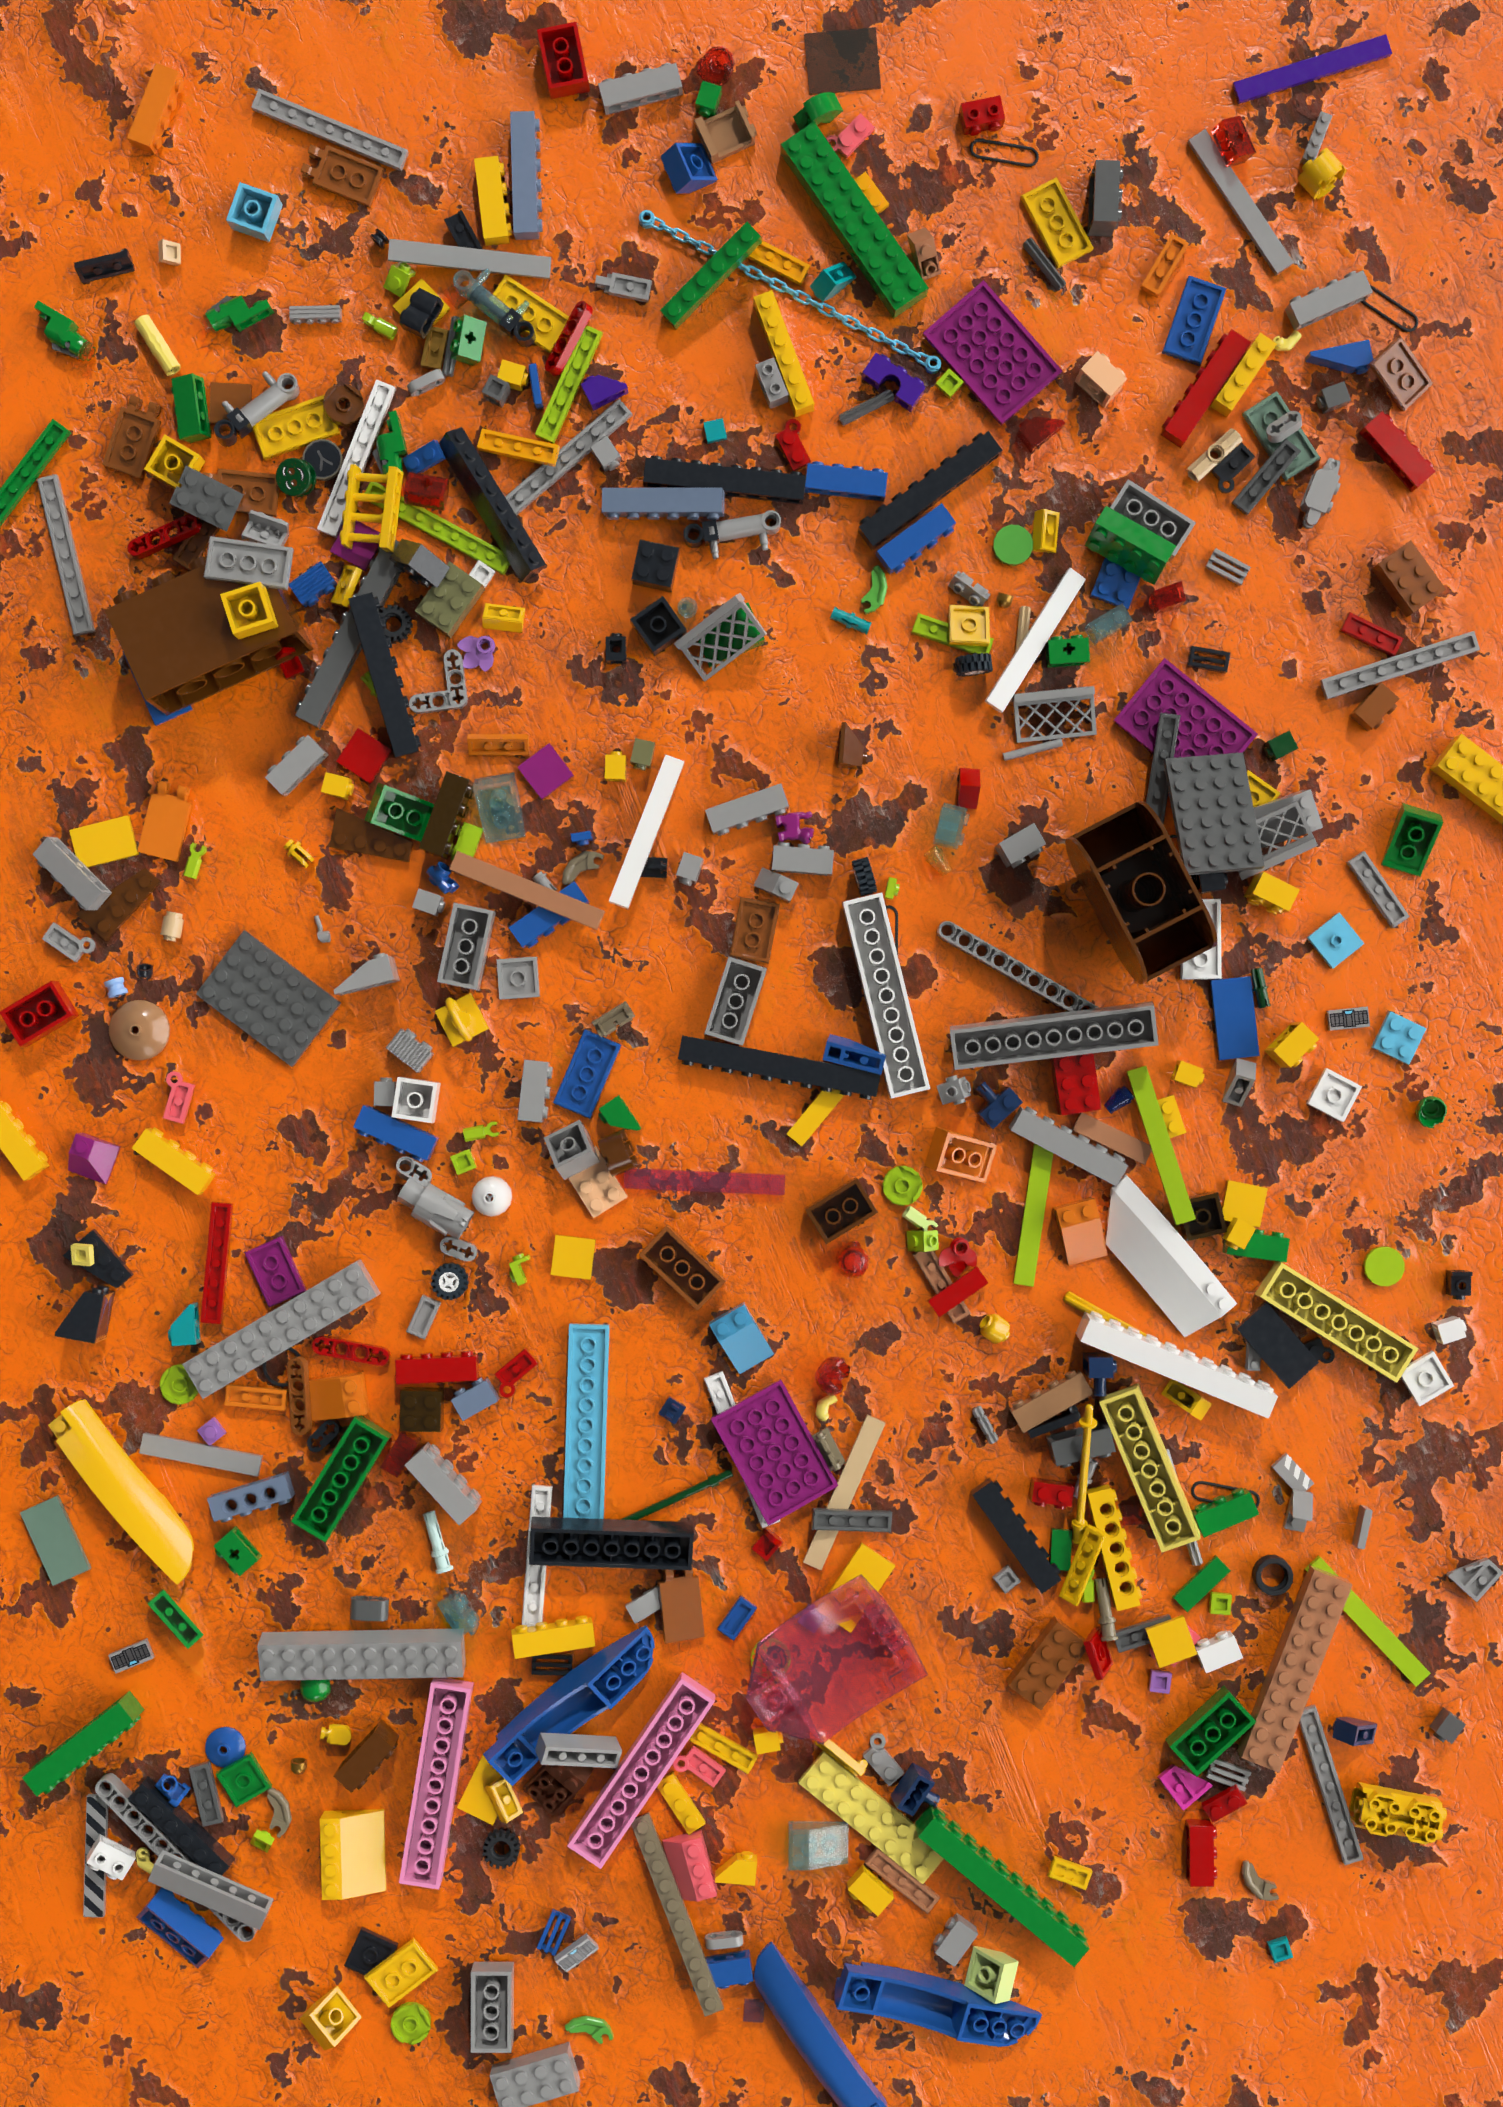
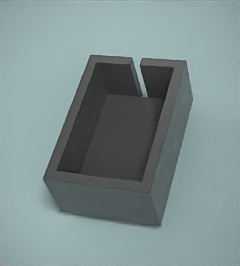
M1096 160L1089 176L1087 236L1111 237L1114 229L1117 230L1118 222L1121 221L1122 209L1118 208L1119 202L1122 201L1123 191L1119 189V184L1123 179V168H1120V161Z
M185 466L179 480L182 486L181 488L176 486L169 503L227 532L244 494Z
M1104 1421L1098 1422L1097 1426L1091 1431L1089 1461L1092 1460V1457L1099 1456V1458L1111 1456L1112 1452H1116L1110 1427ZM1082 1427L1045 1436L1051 1460L1056 1466L1065 1468L1071 1466L1072 1462L1080 1461L1081 1463Z

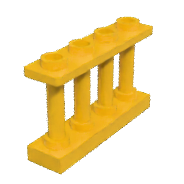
M351 464L350 470L347 472L348 488L344 495L346 505L342 513L343 530L340 532L341 545L347 549H352L353 541L378 543L379 547L385 552L393 553L403 472L398 467L389 466L386 475L361 473V469L358 466ZM360 481L386 483V493L383 495L359 493ZM358 501L383 503L384 511L381 515L357 513ZM355 521L381 523V533L379 535L354 533Z

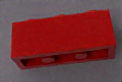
M1186 1819V1880L1190 1887H1214V1879H1217V1868L1214 1866V1859H1217V1848L1214 1846V1839H1217L1216 1826H1213L1210 1819Z

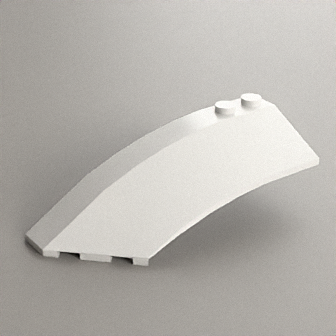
M1127 1175L1120 1180L1117 1187L1114 1185L1111 1187L1105 1244L1184 1337L1221 1318L1237 1304L1188 1243Z

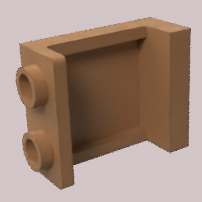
M739 100L735 102L734 107L713 117L703 120L701 116L694 120L696 132L711 164L755 145L756 129L753 124H749L747 109L744 105L741 106Z

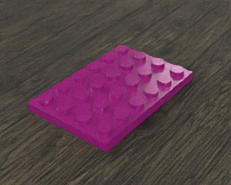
M984 280L925 330L922 335L956 375L964 381V384L1001 426L1062 374L1061 368Z
M1165 658L1113 720L1116 725L1153 754L1159 714L1181 715L1174 758L1243 753L1258 735V733Z
M781 1379L710 1418L768 1526L838 1486Z

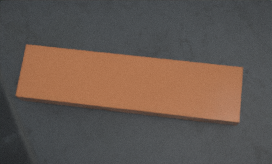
M1084 1113L1079 1114L1072 1128L1073 1131L1143 1165L1146 1164L1152 1151L1149 1144Z
M934 1251L915 1252L912 1254L936 1294L953 1283L944 1267L938 1265V1257ZM964 1301L947 1312L953 1324L971 1314Z
M876 1847L865 1860V1864L927 1914L940 1899L936 1892L926 1884L920 1883L879 1848Z

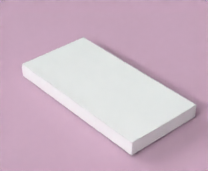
M1202 899L1216 930L1217 945L1180 964V980L1222 979L1221 899Z

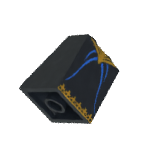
M97 1285V1287H91L90 1290L84 1291L56 1330L55 1336L94 1344L106 1339L115 1291L109 1290L110 1287Z

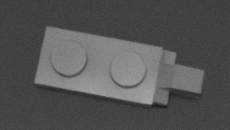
M614 272L607 274V277L596 275L595 287L604 289V293L647 303L649 301L652 286L651 280Z

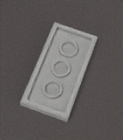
M210 536L204 578L246 585L261 582L268 588L288 590L294 549L292 547Z

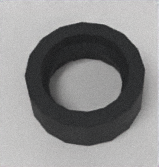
M1277 1555L1263 1556L1256 1561L1253 1567L1252 1577L1254 1583L1262 1592L1268 1595L1278 1596L1284 1594L1293 1583L1291 1567L1283 1558ZM1269 1564H1278L1283 1568L1284 1578L1278 1586L1269 1587L1262 1581L1261 1572Z

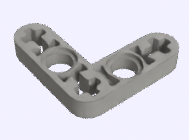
M451 649L444 654L448 690L413 695L409 700V706L413 712L417 714L461 709L467 705L468 695L463 658L457 650ZM452 654L458 658V660H455L456 668L460 667V670L453 669L451 661H448ZM453 674L461 676L459 684L451 683L450 678ZM451 688L459 689L460 696L464 697L460 704L453 701V698H456V691H451ZM437 696H441L444 699V703L440 707H436L433 704V700ZM429 697L431 708H428L427 704L421 705V709L413 706V704L417 703V699H420L421 702H428L426 698Z

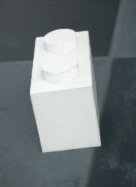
M1220 1631L1215 1637L1201 1639L1194 1645L1198 1654L1197 1657L1205 1673L1243 1658L1235 1636L1231 1631Z

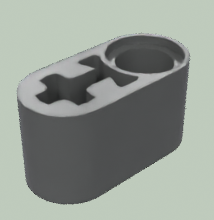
M378 1596L351 1597L350 1619L361 1621L388 1620L389 1598Z

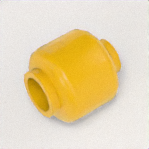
M991 1314L986 1315L980 1322L982 1336L994 1344L1008 1339L1010 1325L1001 1316Z

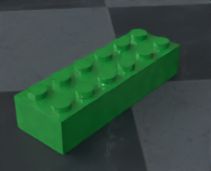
M355 1416L291 1522L326 1543L393 1434L363 1416Z
M131 1691L127 1692L36 1763L22 1779L36 1797L43 1792L45 1795L48 1794L60 1781L66 1780L73 1771L80 1769L92 1756L95 1757L105 1746L117 1740L124 1731L130 1730L141 1719L140 1714L145 1709Z

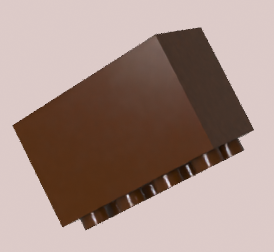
M203 556L193 560L188 565L190 571L175 578L173 573H166L154 578L151 581L153 588L141 594H137L135 590L118 594L113 599L115 605L105 609V612L144 699L168 716L272 669L281 663L294 659L296 656L313 650L287 590L266 587L278 627L238 639L232 633L220 594L247 585L205 579L204 572L207 556ZM282 648H295L296 652H292L290 655L279 660L276 659L275 655Z

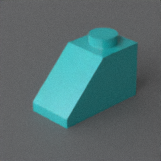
M841 262L823 269L810 285V288L814 291L815 296L823 302L838 294L856 278V275L845 262Z
M198 1302L189 1304L170 1326L168 1339L171 1341L172 1346L196 1345L201 1342Z

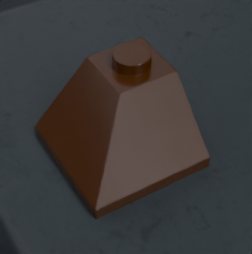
M842 722L839 735L837 768L861 769L862 764L866 765L867 752H863V745L848 724Z

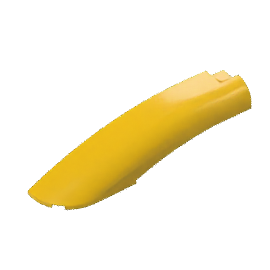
M84 1399L71 1404L60 1412L61 1415L48 1425L58 1438L57 1444L93 1493L122 1528L170 1579L179 1584L186 1577L192 1565L194 1544L190 1531L164 1494L157 1490L120 1447L87 1400Z

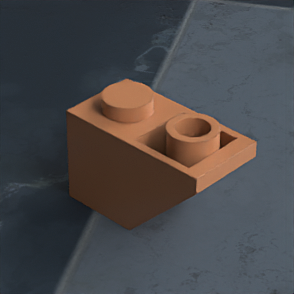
M925 227L907 234L910 251L922 279L926 280L941 274L934 237Z

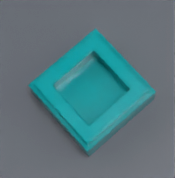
M723 418L703 422L708 444L727 440Z
M1286 1936L1267 1941L1274 1964L1293 1958Z

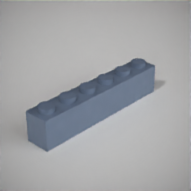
M534 111L510 112L513 233L515 240L539 239V232H543L542 219H539V212H542V199H538V192H542L541 179H538V172H541V159H537V152H541L540 139H537V132H540V120L536 119Z
M602 488V513L610 520H618L619 517H627L630 520H638L639 517H647L649 520H658L659 517H667L669 520H678L679 517H687L689 520H698L699 517L718 520L719 517H724L725 492L723 488Z

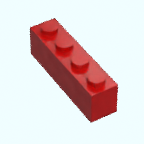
M1383 411L1359 432L1411 492L1436 472L1433 469L1432 463L1424 459L1420 454L1419 448L1408 441L1405 432L1398 429L1393 424V419Z
M461 1351L460 1355H453V1352H441L440 1356H433V1353H421L420 1357H413V1354H401L395 1360L396 1385L477 1381L479 1379L478 1354H473V1351Z

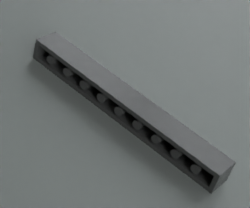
M395 540V548H394V550L396 549V547H397L398 544H399V542H398L397 540ZM378 547L379 553L376 558L371 560L369 564L370 571L367 576H363L359 585L361 588L358 594L355 593L353 597L372 592L374 597H378L380 607L383 608L401 572L394 568L395 563L389 559L392 552H385ZM351 608L348 612L344 613L340 629H337L333 634L331 647L326 648L321 666L318 665L314 671L315 678L312 684L309 683L304 692L306 695L303 701H299L295 712H297L296 717L319 729L322 728L362 650Z

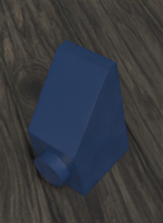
M1338 1717L1333 1724L1332 1738L1352 1746L1373 1744L1377 1723L1351 1717Z

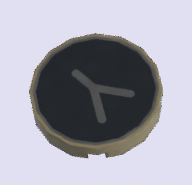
M319 439L311 442L303 452V460H306L313 466L316 472V479L327 481L339 474L344 459L341 450L335 443Z

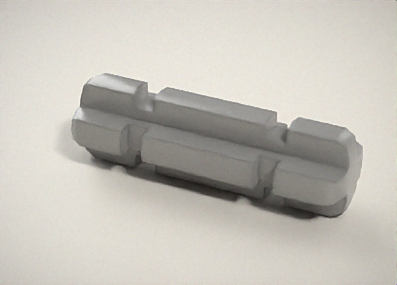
M977 1406L972 1409V1413L977 1418V1422L984 1435H986L988 1443L993 1444L997 1442L998 1436L993 1432L994 1429L987 1416L984 1415L985 1412L982 1407Z

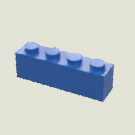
M814 461L812 464L808 463L805 493L884 502L888 473L878 468H873L870 471L864 470L860 466L844 468V465L841 464L827 466L822 462Z
M941 503L877 550L876 556L889 574L894 571L897 574L906 567V562L909 560L913 562L922 555L921 551L926 548L928 550L933 548L938 543L937 540L940 537L944 536L946 538L952 534L956 521Z
M575 881L560 891L564 895L587 904L589 903ZM538 906L508 928L523 948L528 947L530 949L538 943V938L542 935L545 937L549 936L555 931V926L558 924L564 925L570 919Z
M368 1105L362 1106L353 1126L358 1129V1134L365 1137L369 1135L376 1137V1142L383 1145L389 1143L394 1146V1150L403 1154L407 1151L413 1154L412 1158L420 1162L430 1160L439 1140L437 1136L391 1117Z

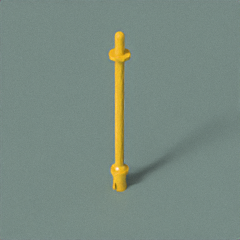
M1091 1404L1085 1406L1084 1417L1079 1420V1426L1083 1428L1077 1513L1071 1525L1073 1528L1072 1541L1079 1545L1085 1528L1088 1525L1084 1515L1091 1431L1097 1426V1420L1093 1418V1406Z

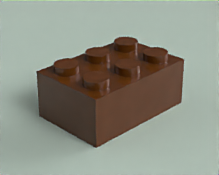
M856 1177L805 1208L826 1244L878 1213Z
M381 1720L342 1761L333 1777L351 1793L356 1788L358 1790L361 1789L367 1782L370 1774L373 1775L380 1768L384 1758L387 1760L394 1753V1749L398 1745L396 1741L399 1735Z

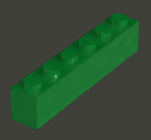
M746 222L663 306L660 312L675 329L762 243L759 233Z

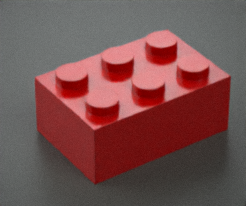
M577 22L537 29L551 99L590 92Z
M59 981L46 983L0 1011V1015L20 1047L32 1045L79 1016Z
M1094 1054L1050 1058L1058 1115L1102 1110Z

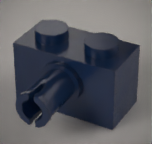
M984 1081L980 1084L984 1090L980 1086L975 1089L987 1102L986 1106L977 1114L991 1129H994L1023 1103L1010 1087H1006L999 1094H995Z
M1083 1352V1373L1088 1378H1094V1396H1107L1106 1378H1113V1373L1117 1372L1116 1360H1113V1357L1107 1352Z
M914 1763L910 1765L890 1795L896 1808L911 1816L915 1814L923 1801L932 1807H936L937 1804L934 1801L939 1803L940 1800L938 1794L930 1791L935 1782L929 1771Z

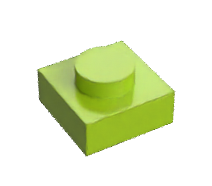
M948 369L935 383V386L950 399L963 385L964 381L952 370Z
M888 878L884 895L885 899L892 900L894 896L898 895L900 884H896V878Z
M470 1149L450 1156L457 1175L477 1168Z
M1210 1592L1209 1613L1230 1615L1232 1595L1230 1593Z
M257 1829L250 1844L268 1853L275 1838L269 1832Z

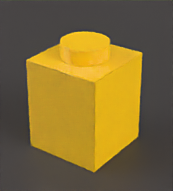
M502 359L497 377L508 382L511 389L522 391L523 386H527L529 381L526 366Z
M611 751L610 755H605L606 781L626 782L627 757L622 755V752Z
M326 772L321 792L348 800V797L352 796L354 791L353 780Z
M1177 1061L1171 1080L1197 1088L1203 1082L1204 1069L1184 1061Z
M1233 1217L1227 1232H1225L1222 1238L1227 1241V1246L1235 1250L1238 1247L1245 1249L1256 1228Z
M777 1724L753 1729L757 1755L781 1750L780 1743H784L782 1730L778 1731Z

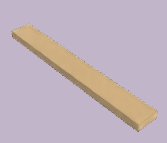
M868 1414L866 1415L837 1481L838 1486L834 1488L826 1509L849 1508L886 1424L884 1421ZM816 1530L803 1563L822 1570L838 1531Z

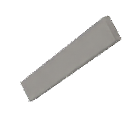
M143 1433L139 1451L140 1454L252 1476H259L263 1455L209 1446L207 1444L151 1433Z

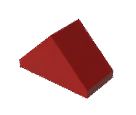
M959 769L957 808L977 810L981 787L980 769Z

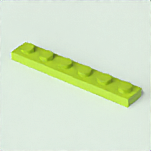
M586 325L561 374L536 430V437L552 444L555 443L600 343L603 332Z

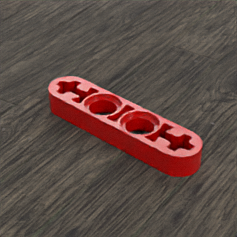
M580 301L575 305L545 363V370L553 376H558L562 373L593 313V308L585 301Z
M192 514L182 516L131 540L127 547L128 552L136 559L146 558L196 535L201 530V521ZM177 528V534L174 537H170V531ZM159 536V543L152 545L153 538Z
M319 1336L312 1342V1349L316 1354L376 1366L385 1365L391 1357L390 1351L385 1347L335 1337ZM324 1340L325 1345H331V1341H333L332 1353L329 1352L331 1348L328 1347L320 1350V1346L317 1343ZM339 1343L346 1345L347 1351L345 1354H339L336 1351V1346ZM358 1347L366 1349L367 1354L364 1358H359L356 1355ZM371 1349H373L372 1354H379L382 1351L383 1355L386 1356L381 1362L379 1357L372 1356L371 1360L368 1359Z

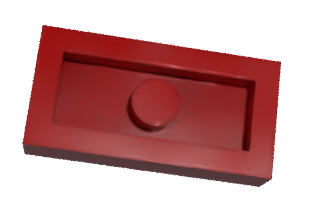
M1237 1784L1201 1804L1211 1821L1215 1822L1248 1803Z

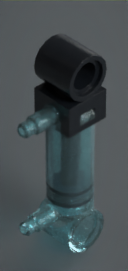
M488 268L481 272L476 279L466 270H460L455 273L453 283L459 295L467 298L497 323L501 330L510 338H513L515 335L520 346L530 347L534 344L536 340L534 328L531 323L524 321L522 316L530 305L528 301H524L516 310L506 306L482 286L491 273ZM462 281H469V284L467 286H460V283ZM523 331L530 332L527 337L520 336Z

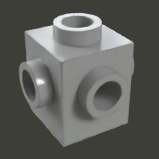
M957 1075L945 1078L946 1082L937 1085L943 1105L951 1102L954 1105L966 1102L965 1098L971 1095V1086L965 1076L958 1078Z

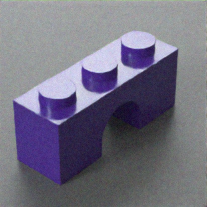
M875 353L862 372L861 379L877 390L883 382L894 381L899 387L894 401L909 412L913 410L925 392L926 386H924L921 379L908 375L903 367L892 364L891 360L884 354L879 355Z

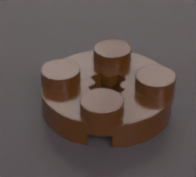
M334 385L325 393L323 410L333 423L349 427L351 424L356 423L363 414V397L351 385ZM341 401L343 403L347 401L348 408H340V404L338 402Z

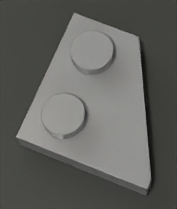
M1486 1557L1447 1572L1446 1575L1474 1601L1478 1602L1503 1574V1571Z

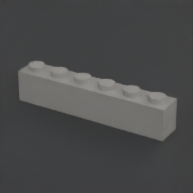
M1021 1106L1019 1107L1009 1125L1011 1131L1117 1187L1128 1167L1124 1162V1157L1117 1153H1114V1155L1107 1153L1108 1149L1100 1144L1096 1146L1090 1144V1139L1081 1134L1078 1137L1071 1134L1073 1130L1064 1125L1061 1127L1054 1125L1055 1121L1045 1115L1043 1118L1037 1116V1111L1028 1106L1025 1109Z
M162 1850L148 1879L153 1884L258 1930L261 1929L274 1898Z

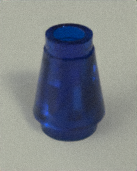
M1124 1085L1121 1088L1118 1087L1104 1106L1112 1114L1114 1111L1132 1103L1131 1100L1135 1097Z

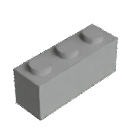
M309 735L301 737L296 742V747L292 751H287L281 757L282 761L278 765L271 766L267 771L268 775L265 778L285 797L328 756Z
M778 842V846L774 845L772 871L832 876L834 850H830L829 846H818V849H813L807 844H798V847H790V843Z
M524 1060L518 1120L542 1123L544 1118L547 1119L548 1107L545 1106L546 1098H550L551 1087L547 1085L548 1078L552 1079L553 1067L550 1066V1062Z

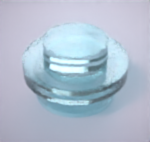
M686 597L679 601L678 612L682 617L691 618L697 613L698 606L694 599Z

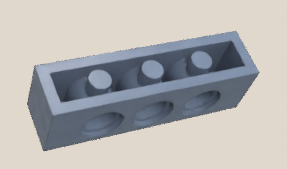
M287 1471L212 1494L207 1498L213 1521L220 1520L223 1523L232 1520L234 1515L240 1514V1517L252 1513V1510L257 1508L263 1511L271 1508V1504L277 1502L279 1505L286 1504L291 1501L290 1498L295 1495V1491ZM267 1488L274 1489L275 1497L267 1494ZM248 1494H253L256 1497L255 1503L248 1500ZM229 1500H234L237 1508H231L228 1504Z

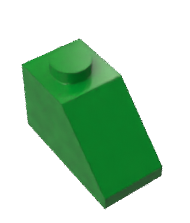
M620 1095L599 1108L601 1113L598 1115L604 1124L608 1122L610 1126L636 1131L642 1128Z

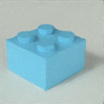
M239 182L226 221L231 229L270 242L283 204L278 195Z

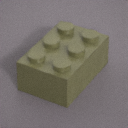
M449 561L447 565L450 569L437 588L431 587L415 609V612L426 622L449 638H452L485 591L483 584Z

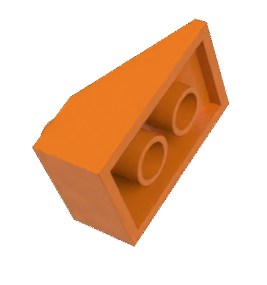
M936 1127L925 1166L943 1173L986 1183L997 1145Z
M1089 1197L1053 1207L1068 1266L1107 1256L1095 1198Z
M364 1371L309 1380L312 1421L366 1415L370 1411Z

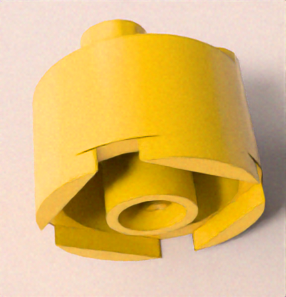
M1325 148L1318 154L1315 160L1312 161L1310 159L1302 166L1303 172L1299 175L1298 180L1313 199H1320L1335 187L1334 183L1337 178L1341 181L1347 169L1328 148Z

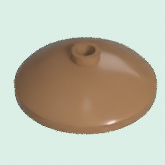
M134 1000L123 1004L115 1011L109 1024V1036L114 1048L124 1057L132 1060H147L158 1055L167 1045L170 1036V1024L164 1011L156 1004L144 1000ZM135 1026L139 1029L137 1034L133 1032Z

